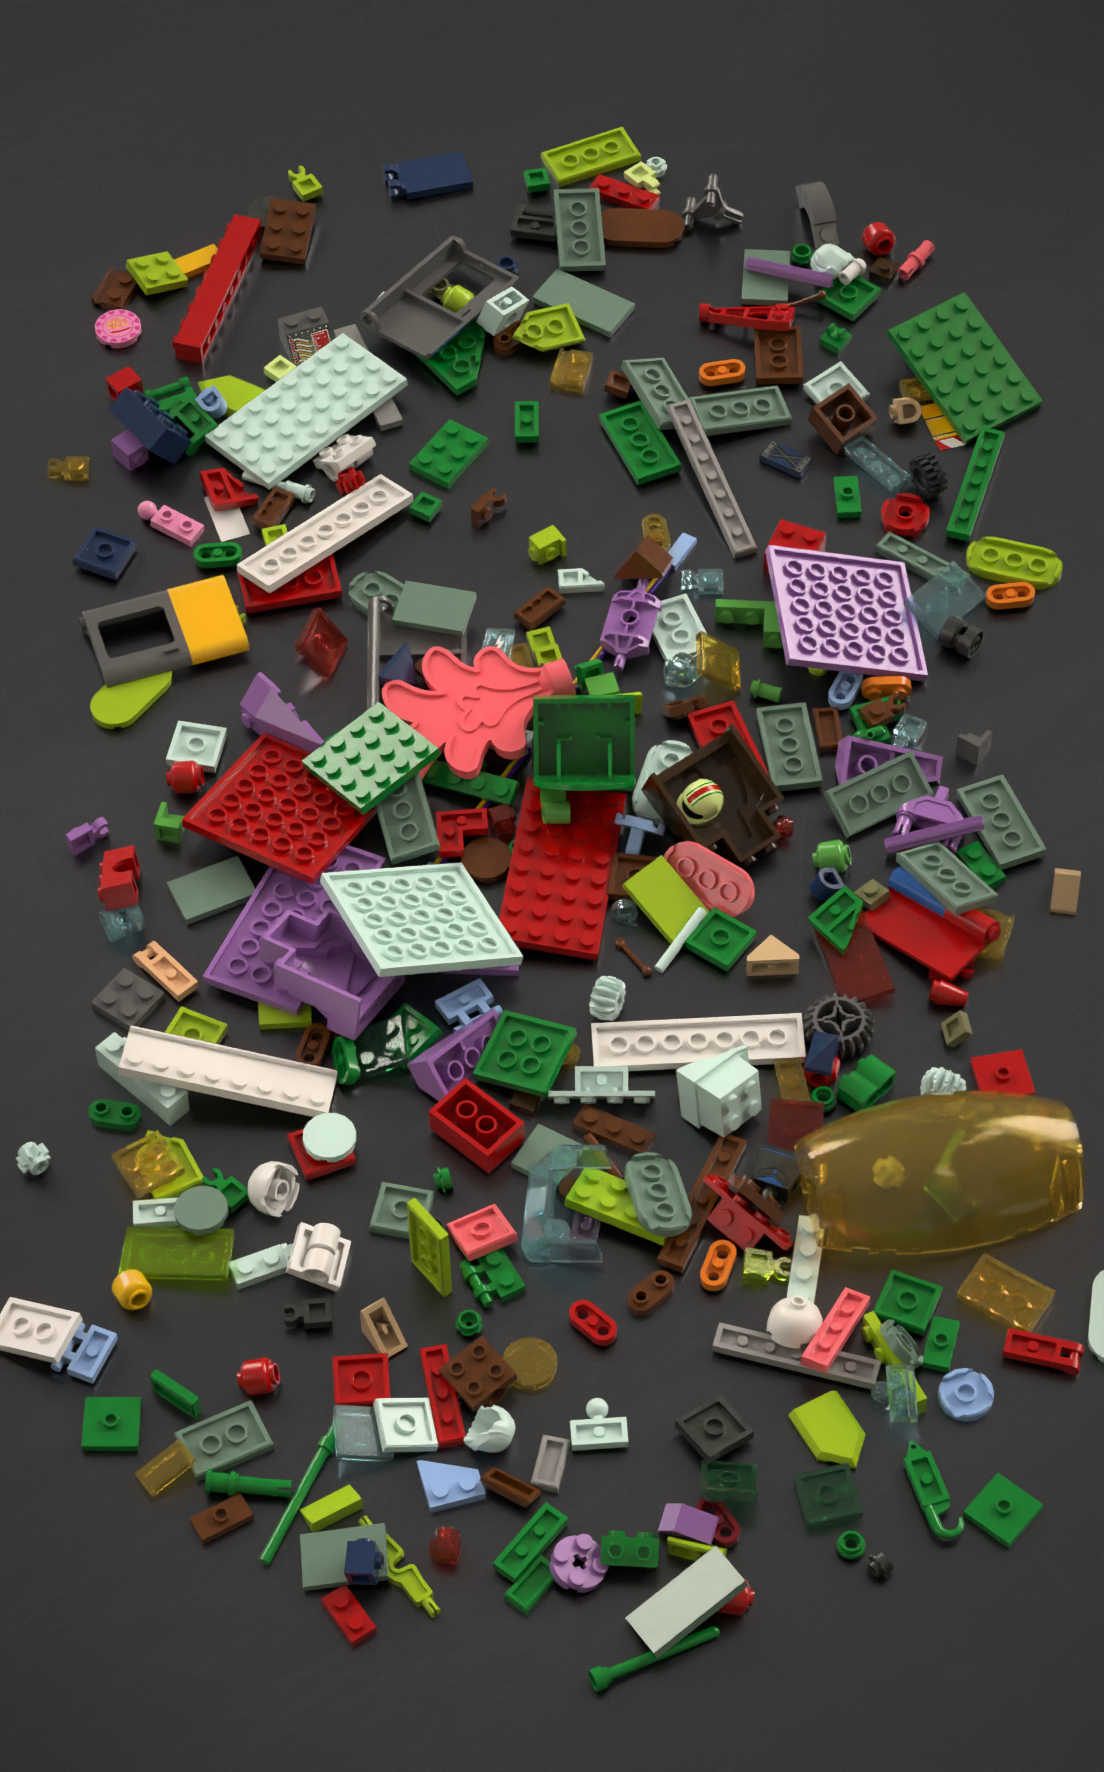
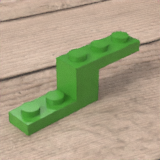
M716 599L715 622L751 625L764 624L763 647L783 648L775 602Z

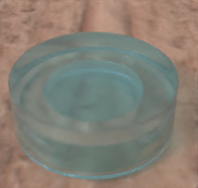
M618 900L611 907L612 918L618 923H630L637 918V905L631 900Z

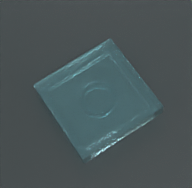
M334 1406L332 1411L337 1459L392 1461L394 1457L393 1452H382L374 1407Z

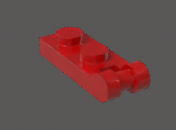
M1008 1328L1002 1357L1061 1369L1067 1374L1077 1375L1081 1367L1079 1359L1083 1357L1085 1348L1080 1343ZM1061 1352L1066 1353L1069 1357H1061L1060 1354Z

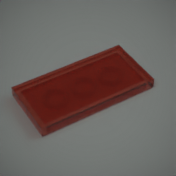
M861 910L844 954L840 953L813 928L841 997L846 993L848 999L856 996L858 1003H867L896 992L863 910Z

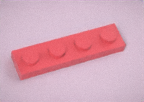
M845 1287L802 1354L800 1364L826 1374L870 1305L871 1297Z

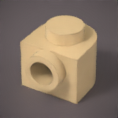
M908 397L893 399V405L889 406L890 417L895 419V423L898 424L915 422L919 419L922 411L920 404Z

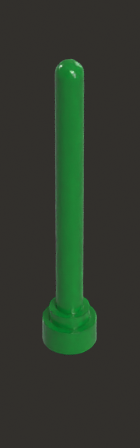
M711 1626L684 1637L658 1659L650 1651L610 1668L606 1666L592 1668L588 1670L590 1682L594 1690L599 1692L608 1688V1684L612 1683V1679L716 1638L720 1633L719 1628Z

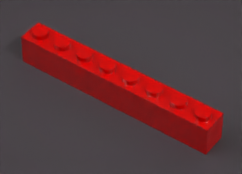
M235 214L231 223H227L225 236L219 240L217 253L212 255L210 267L204 272L203 282L201 286L197 287L195 299L188 306V314L186 318L181 320L180 331L178 335L175 334L173 337L172 348H175L176 359L203 364L262 237L261 219Z

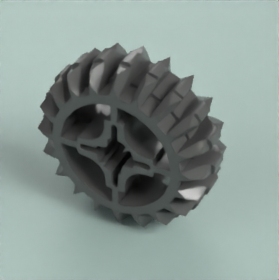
M835 992L833 997L829 998L825 994L822 1001L816 999L814 1006L809 1005L807 1013H805L803 1021L805 1039L807 1043H812L815 1031L839 1035L841 1040L837 1055L841 1059L845 1057V1054L853 1058L855 1051L862 1053L864 1046L868 1047L870 1039L874 1035L872 1013L870 1009H866L865 1002L858 1003L856 996L848 999L846 993L843 997H838Z

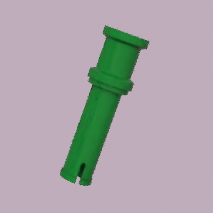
M207 1469L205 1494L221 1492L228 1493L232 1497L237 1493L290 1498L291 1490L280 1489V1487L291 1488L292 1480L239 1476V1473H236V1471L217 1473L213 1472L212 1469Z

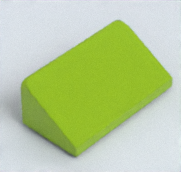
M349 1484L299 1511L312 1533L363 1509V1503L360 1495Z
M673 1535L669 1536L667 1540L668 1555L697 1561L715 1547V1545H708ZM716 1546L726 1557L727 1548Z

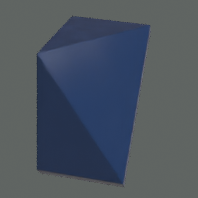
M404 642L378 675L380 692H382L385 683L392 680H401L414 687L418 686L408 643Z
M815 1031L804 1071L831 1076L841 1036Z

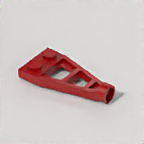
M700 303L699 322L763 330L789 331L795 318V307H789L788 304L713 308L710 304ZM767 316H768L767 319L752 318V317H767Z

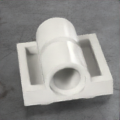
M346 434L338 438L334 446L320 451V456L314 459L313 462L317 469H323L325 474L332 481L336 482L339 479V472L350 467L356 468L373 456L372 448L376 446L373 437H364L362 435L350 436Z
M301 1222L297 1227L286 1273L336 1292L341 1285L351 1241L341 1238L339 1228L332 1224L318 1223L313 1227Z

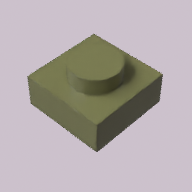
M871 879L853 892L863 901V906L870 911L875 910L891 898L890 891L874 879Z
M961 1010L941 1023L946 1044L950 1047H956L973 1035L968 1015Z

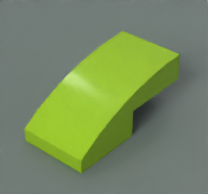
M550 626L526 632V639L538 668L562 658L558 644H555Z

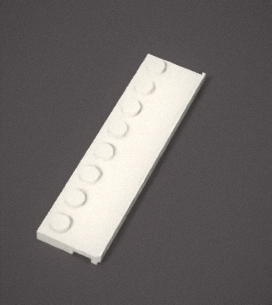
M130 1026L118 1068V1075L311 1117L329 1113L338 1071L136 1026Z

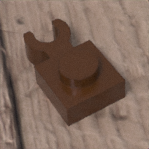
M700 694L689 699H680L661 705L662 713L667 717H672V720L685 718L687 716L686 713L692 712L694 709L707 707V697Z
M893 694L885 703L879 698L859 708V716L870 728L879 725L885 726L894 721V715H900L906 711V704L904 702L900 705H895L898 703L899 695Z

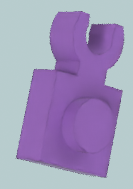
M100 817L92 825L85 823L67 833L66 840L70 853L75 856L95 845V839L107 836L110 833L106 828L108 822L103 817Z

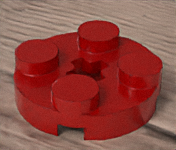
M909 493L897 494L896 498L891 500L888 498L882 505L881 521L886 532L890 531L901 536L918 537L929 523L928 505L926 507L923 504V499L917 495ZM904 512L909 513V514H908V515H909L908 517H904V516H901V515H903Z

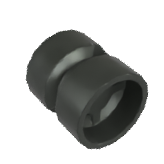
M951 615L940 631L938 642L949 649L956 647L957 653L967 658H972L983 641L984 630L973 624L967 625L965 620Z

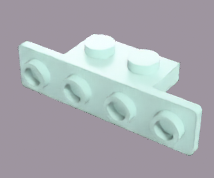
M575 1066V1091H548V1099H554V1104H569L570 1099H580L582 1104H595L596 1099H607L609 1104H621L623 1099H634V1103L646 1104L650 1103V1099H655V1091H628V1066Z

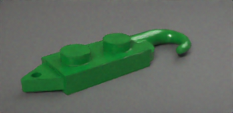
M910 1440L907 1457L904 1458L903 1464L922 1511L925 1512L929 1525L935 1535L944 1539L956 1538L964 1530V1520L962 1517H959L958 1526L953 1530H947L942 1526L938 1516L948 1511L950 1507L949 1494L931 1451H925L914 1441Z

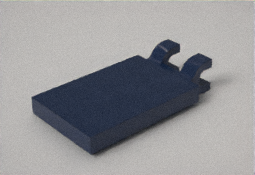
M462 151L397 162V167L392 164L383 165L385 173L383 179L385 184H389L390 190H388L390 199L406 195L407 200L473 188V180Z

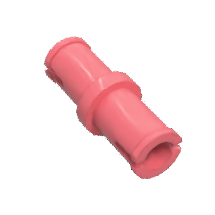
M924 240L915 252L913 251L907 256L906 262L897 269V273H900L898 276L901 279L908 280L917 269L922 268L925 260L935 251L933 243Z

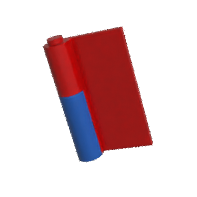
M902 866L896 868L889 877L888 890L890 891L891 898L873 911L868 909L858 918L856 926L950 981L988 945L995 942L1001 934L1000 923L977 909L954 915Z

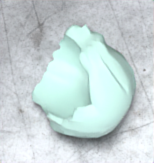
M825 244L815 251L811 258L810 266L813 271L831 274L833 279H836L838 273L845 266H848L849 263L851 264V260L855 258L837 245Z
M493 1405L491 1408L481 1406L477 1411L475 1421L472 1422V1427L468 1430L469 1433L464 1437V1442L475 1451L501 1452L509 1446L515 1433L514 1420L506 1410L499 1406Z

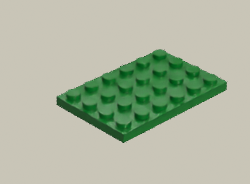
M965 292L887 332L888 338L964 444L977 439L981 427L995 430L1041 406L1043 402Z

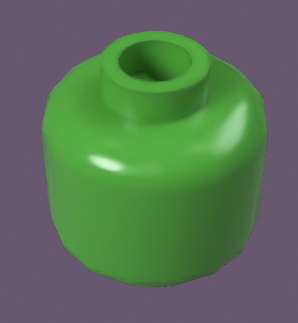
M841 840L821 842L818 844L816 852L812 853L814 867H819L820 870L835 867L837 873H842L847 870L848 865H851L849 846L844 845Z

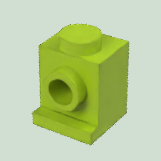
M552 525L529 537L528 554L539 565L551 561L559 555L563 558L567 556L566 539Z

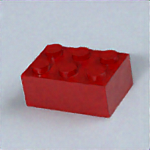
M466 1078L429 1110L430 1129L488 1174L525 1140L524 1122Z

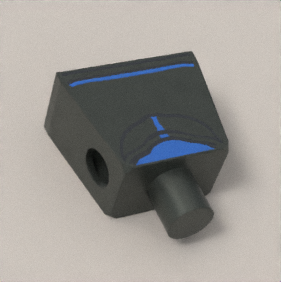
M762 1142L753 1176V1182L762 1188L759 1192L760 1195L765 1199L770 1195L775 1200L778 1199L788 1203L809 1172L810 1158Z

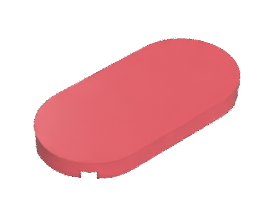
M692 841L680 842L666 851L664 855L665 860L708 910L711 911L715 907L731 917H736L744 914L751 907L755 896L754 883L749 874L742 868Z

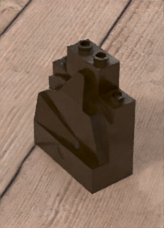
M733 724L729 725L722 735L658 775L655 772L652 773L641 788V791L676 837L681 836L684 841L696 842L712 852L720 847L728 860L738 867L743 865L746 868L757 860L755 856L761 852L766 855L778 847L776 843L781 835L768 817L781 809L779 805L784 797ZM699 779H707L716 783L721 789L724 803L719 814L709 823L693 827L678 807L677 800L691 783ZM684 800L682 801V808L687 816L693 819L703 818L702 815L691 811L686 806Z

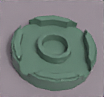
M208 1186L188 1189L177 1198L174 1206L176 1223L182 1230L193 1232L194 1235L211 1234L220 1229L224 1224L223 1221L229 1214L225 1196L221 1191Z
M889 1319L880 1325V1331L887 1345L907 1367L912 1370L918 1368L923 1364V1356H917L916 1352L919 1349L915 1341L902 1326L896 1325L894 1327V1320Z

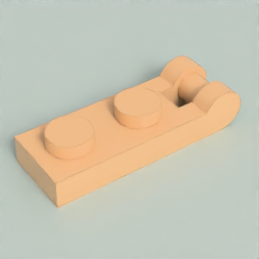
M155 941L146 945L147 949L144 951H138L132 955L134 962L140 968L147 971L178 1002L199 988L198 981Z

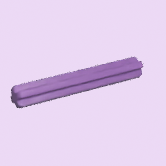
M747 257L745 261V269L748 271L825 288H831L833 284V275L754 257Z
M977 815L885 838L884 844L887 853H892L985 829L982 816Z

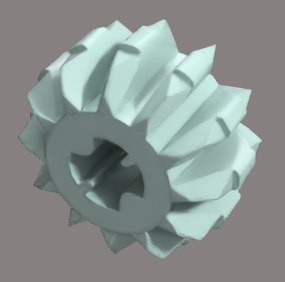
M601 976L597 979L590 995V1014L600 1020L614 1021L619 1016L625 1001V983L612 976Z
M932 1067L921 1080L920 1094L926 1097L928 1102H933L935 1106L955 1108L956 1105H960L966 1094V1081L960 1078L959 1074H954L951 1070H945L943 1067L939 1069Z

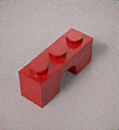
M134 845L104 852L103 862H100L102 874L99 875V883L101 887H98L97 890L100 902H105L107 911L138 904L139 892L135 880L140 879L141 867Z

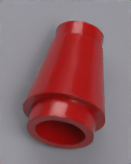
M934 979L928 999L934 1001V1004L965 1007L969 992L943 979L940 981Z

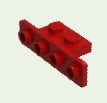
M709 1175L704 1178L703 1182L722 1197V1200L707 1220L747 1254L754 1250L765 1234L784 1250L791 1249L795 1243L790 1240L791 1235L786 1230L772 1225L767 1214L761 1210L756 1211L749 1205L750 1201L739 1192L734 1193L728 1188L729 1183L719 1175Z

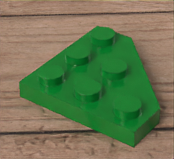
M473 320L430 359L417 357L458 396L476 386L486 332Z

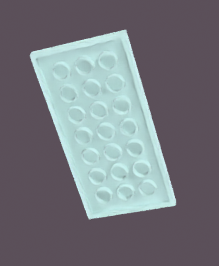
M342 333L218 425L219 427L206 434L205 441L270 490L408 385L407 379Z

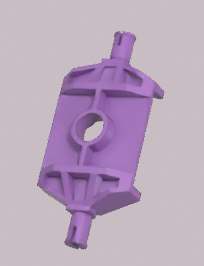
M639 579L637 589L633 591L620 590L613 595L600 638L601 648L616 656L613 670L617 672L618 668L619 672L623 671L626 659L648 655L650 652V639L658 612L662 611V605L655 595L646 593L649 584L648 579H644V581ZM630 616L636 618V620L631 623H627L624 621L626 618Z

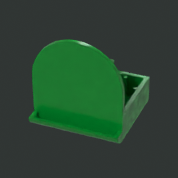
M635 695L533 696L534 786L569 791H634L636 784Z

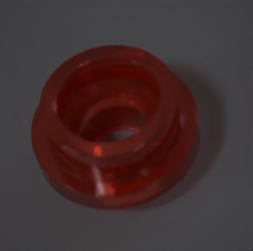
M779 815L773 822V825L780 833L781 837L779 840L782 841L792 837L794 826L790 817Z

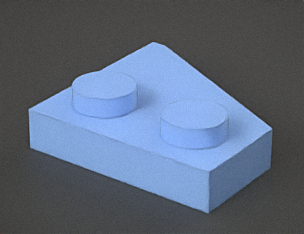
M423 1460L417 1461V1468L431 1513L486 1499L478 1469Z

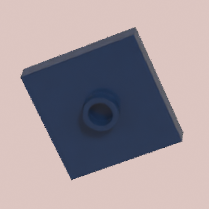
M95 526L73 558V565L116 580L138 548V541Z

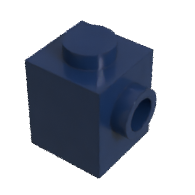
M367 1538L347 1541L344 1575L348 1583L351 1585H378L379 1569L384 1568V1553L380 1552L376 1541Z

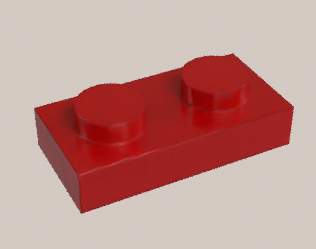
M346 1584L321 1598V1604L352 1647L377 1633L376 1626Z

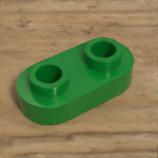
M235 542L201 544L193 552L194 562L201 568L236 566L243 558L241 546Z
M338 1036L334 1040L332 1059L334 1068L338 1071V1083L353 1085L359 1079L360 1066L357 1062L356 1046L353 1040L344 1036Z
M99 1099L94 1101L88 1109L91 1123L98 1127L131 1131L139 1127L142 1122L140 1108L133 1103Z

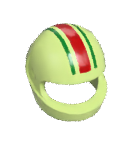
M699 779L691 783L677 800L678 807L693 827L709 823L719 814L724 803L721 789L716 783L707 779ZM684 800L686 806L691 811L702 815L703 818L693 819L687 816L683 811L682 801Z

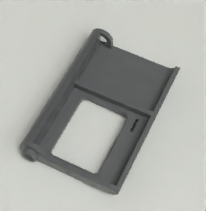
M385 596L372 597L368 601L367 710L378 702L384 705L378 675L404 642L409 644L413 665L421 660L430 648L436 646L448 650L466 664V630L464 636H457L393 625L392 618L396 607H393L391 599ZM380 603H384L386 606L380 607Z

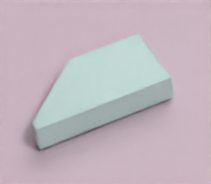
M582 568L558 570L559 594L604 591V582L595 580Z

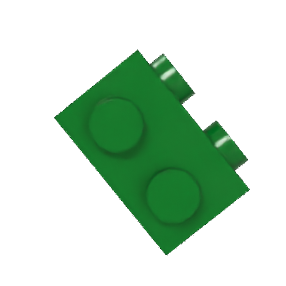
M608 1530V1536H602L600 1560L602 1565L658 1567L660 1539L654 1538V1533L637 1532V1537H625L626 1531Z

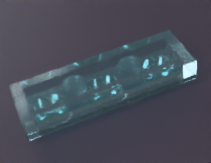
M863 435L845 446L844 453L892 494L910 482L911 475Z

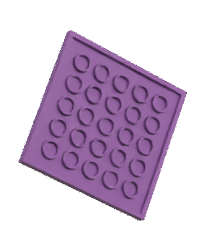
M768 545L765 552L786 665L875 676H903L909 680L917 681L926 680L928 672L904 562Z

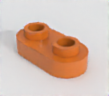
M737 359L705 363L699 369V380L706 386L736 383L742 381L745 377V364Z
M1026 582L993 585L986 592V603L989 607L997 610L1027 607L1034 601L1035 589Z
M903 676L869 677L861 684L863 697L871 701L893 694H898L899 700H903L910 696L912 692L911 681Z
M718 1240L709 1248L700 1271L701 1285L709 1291L721 1290L727 1284L736 1261V1248L730 1241ZM723 1255V1256H726L727 1258L721 1259V1258H719V1256ZM710 1278H717L718 1280L712 1281Z

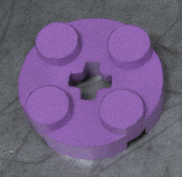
M580 1534L578 1536H568L558 1542L551 1554L550 1571L555 1581L561 1587L567 1590L570 1587L578 1590L577 1592L585 1593L595 1589L601 1583L609 1565H602L600 1563L601 1547L589 1535ZM575 1559L582 1560L585 1569H581L580 1566L574 1567Z

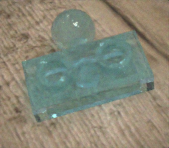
M887 1365V1382L878 1381L872 1386V1398L878 1403H887L889 1401L891 1422H918L914 1365Z

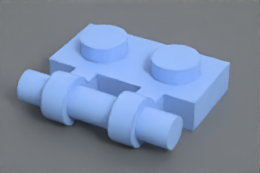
M480 978L435 1001V1007L448 1025L459 1021L461 1024L453 1028L454 1032L491 1009H495L498 1016L503 1013L499 1005L491 1009L488 1006L494 1002V997ZM477 1010L481 1013L472 1019L468 1017V1015Z
M81 1322L59 1363H52L51 1368L60 1372L64 1364H69L67 1368L68 1375L93 1384L118 1337L117 1333L93 1324L89 1331L85 1333L83 1332L85 1324ZM75 1344H81L76 1353L71 1352Z

